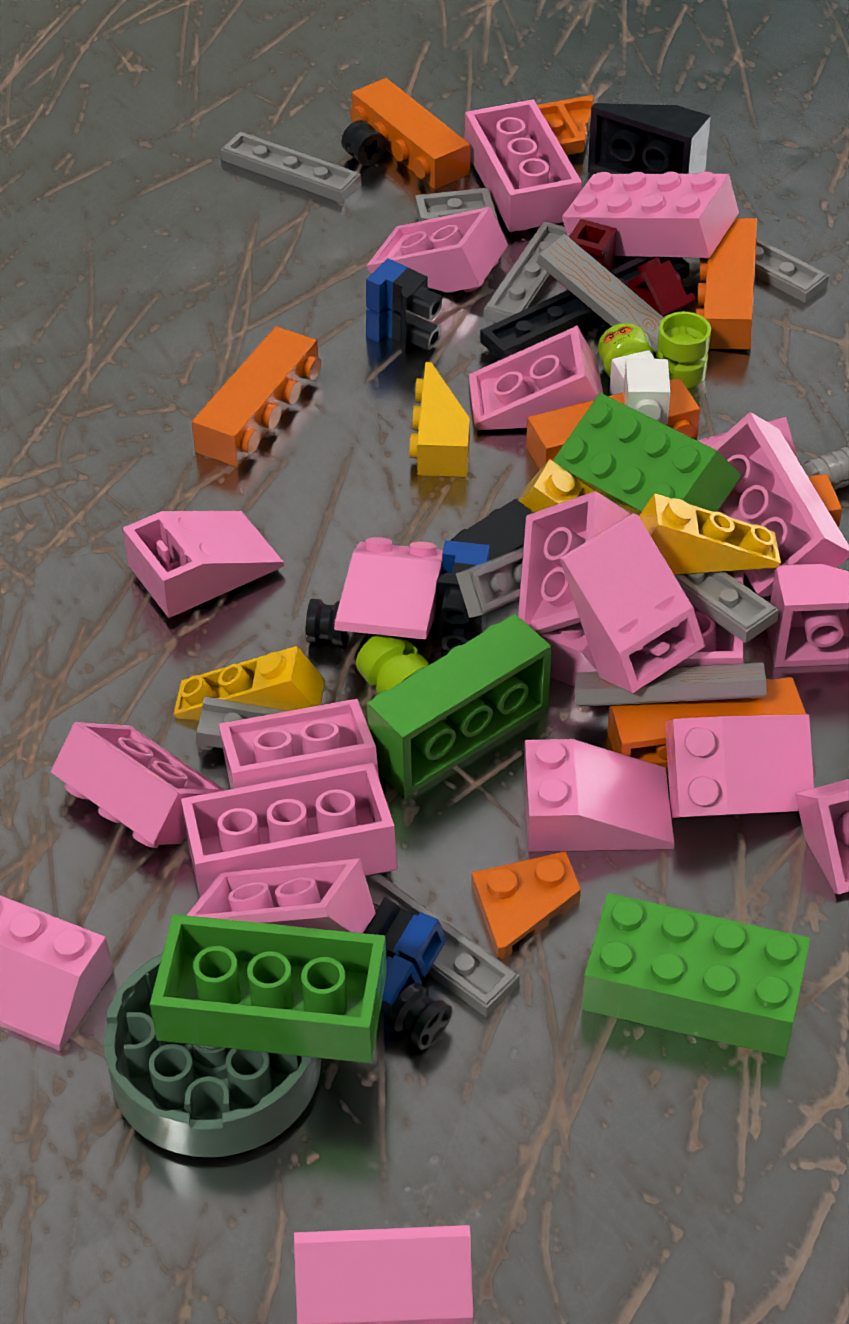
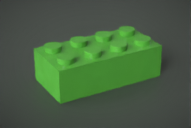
M599 393L553 459V462L591 489L628 511L630 515L635 513L638 516L654 493L672 499H681L690 505L717 512L742 476L717 450L602 393Z
M513 614L500 623L492 624L482 634L467 643L454 647L447 655L429 666L419 668L409 678L391 689L378 693L371 701L367 702L368 727L376 746L379 774L402 797L406 798L549 707L552 646L521 618Z
M607 893L584 974L582 1010L786 1057L810 938Z
M172 914L150 1002L156 1040L372 1064L387 974L385 936Z

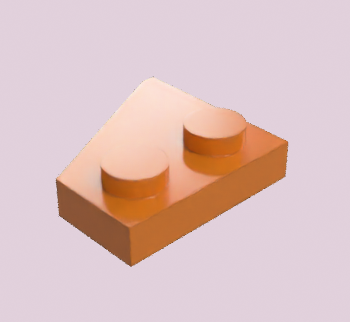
M592 95L537 105L567 156L581 153L585 150L591 121V107L594 101Z
M566 851L472 872L471 884L498 960L505 959L512 954V946L531 932L535 936L549 925L550 920L554 916L564 914L580 902L581 888Z

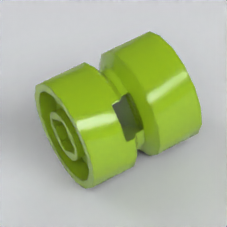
M685 311L674 312L665 316L659 325L656 359H668L669 380L680 378L686 388L699 385L705 379L707 373L712 328L703 316Z
M378 634L371 637L362 646L356 659L357 670L370 686L376 687L377 694L383 690H389L406 680L419 668L430 665L418 653L417 648L408 638Z

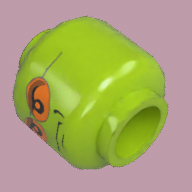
M633 323L614 325L606 330L599 340V357L609 377L611 375V361L614 358L650 350L654 356L647 334L640 326Z

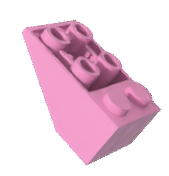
M160 511L122 528L128 566L168 618L284 567L283 560L242 511Z
M633 513L559 558L601 679L634 693L705 647L692 604L638 514Z

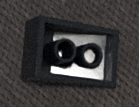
M594 103L591 107L588 169L597 172H609L610 174H630L633 172H642L644 174H664L666 172L698 174L705 172L711 115L678 105Z

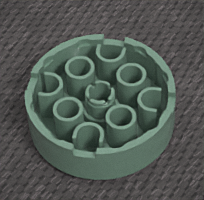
M163 952L140 966L122 984L114 996L106 1015L107 1025L103 1045L114 1097L126 1120L137 1132L154 1144L172 1152L195 1157H222L239 1154L259 1147L280 1135L299 1118L313 1097L320 1076L321 1058L157 1041L150 1002Z

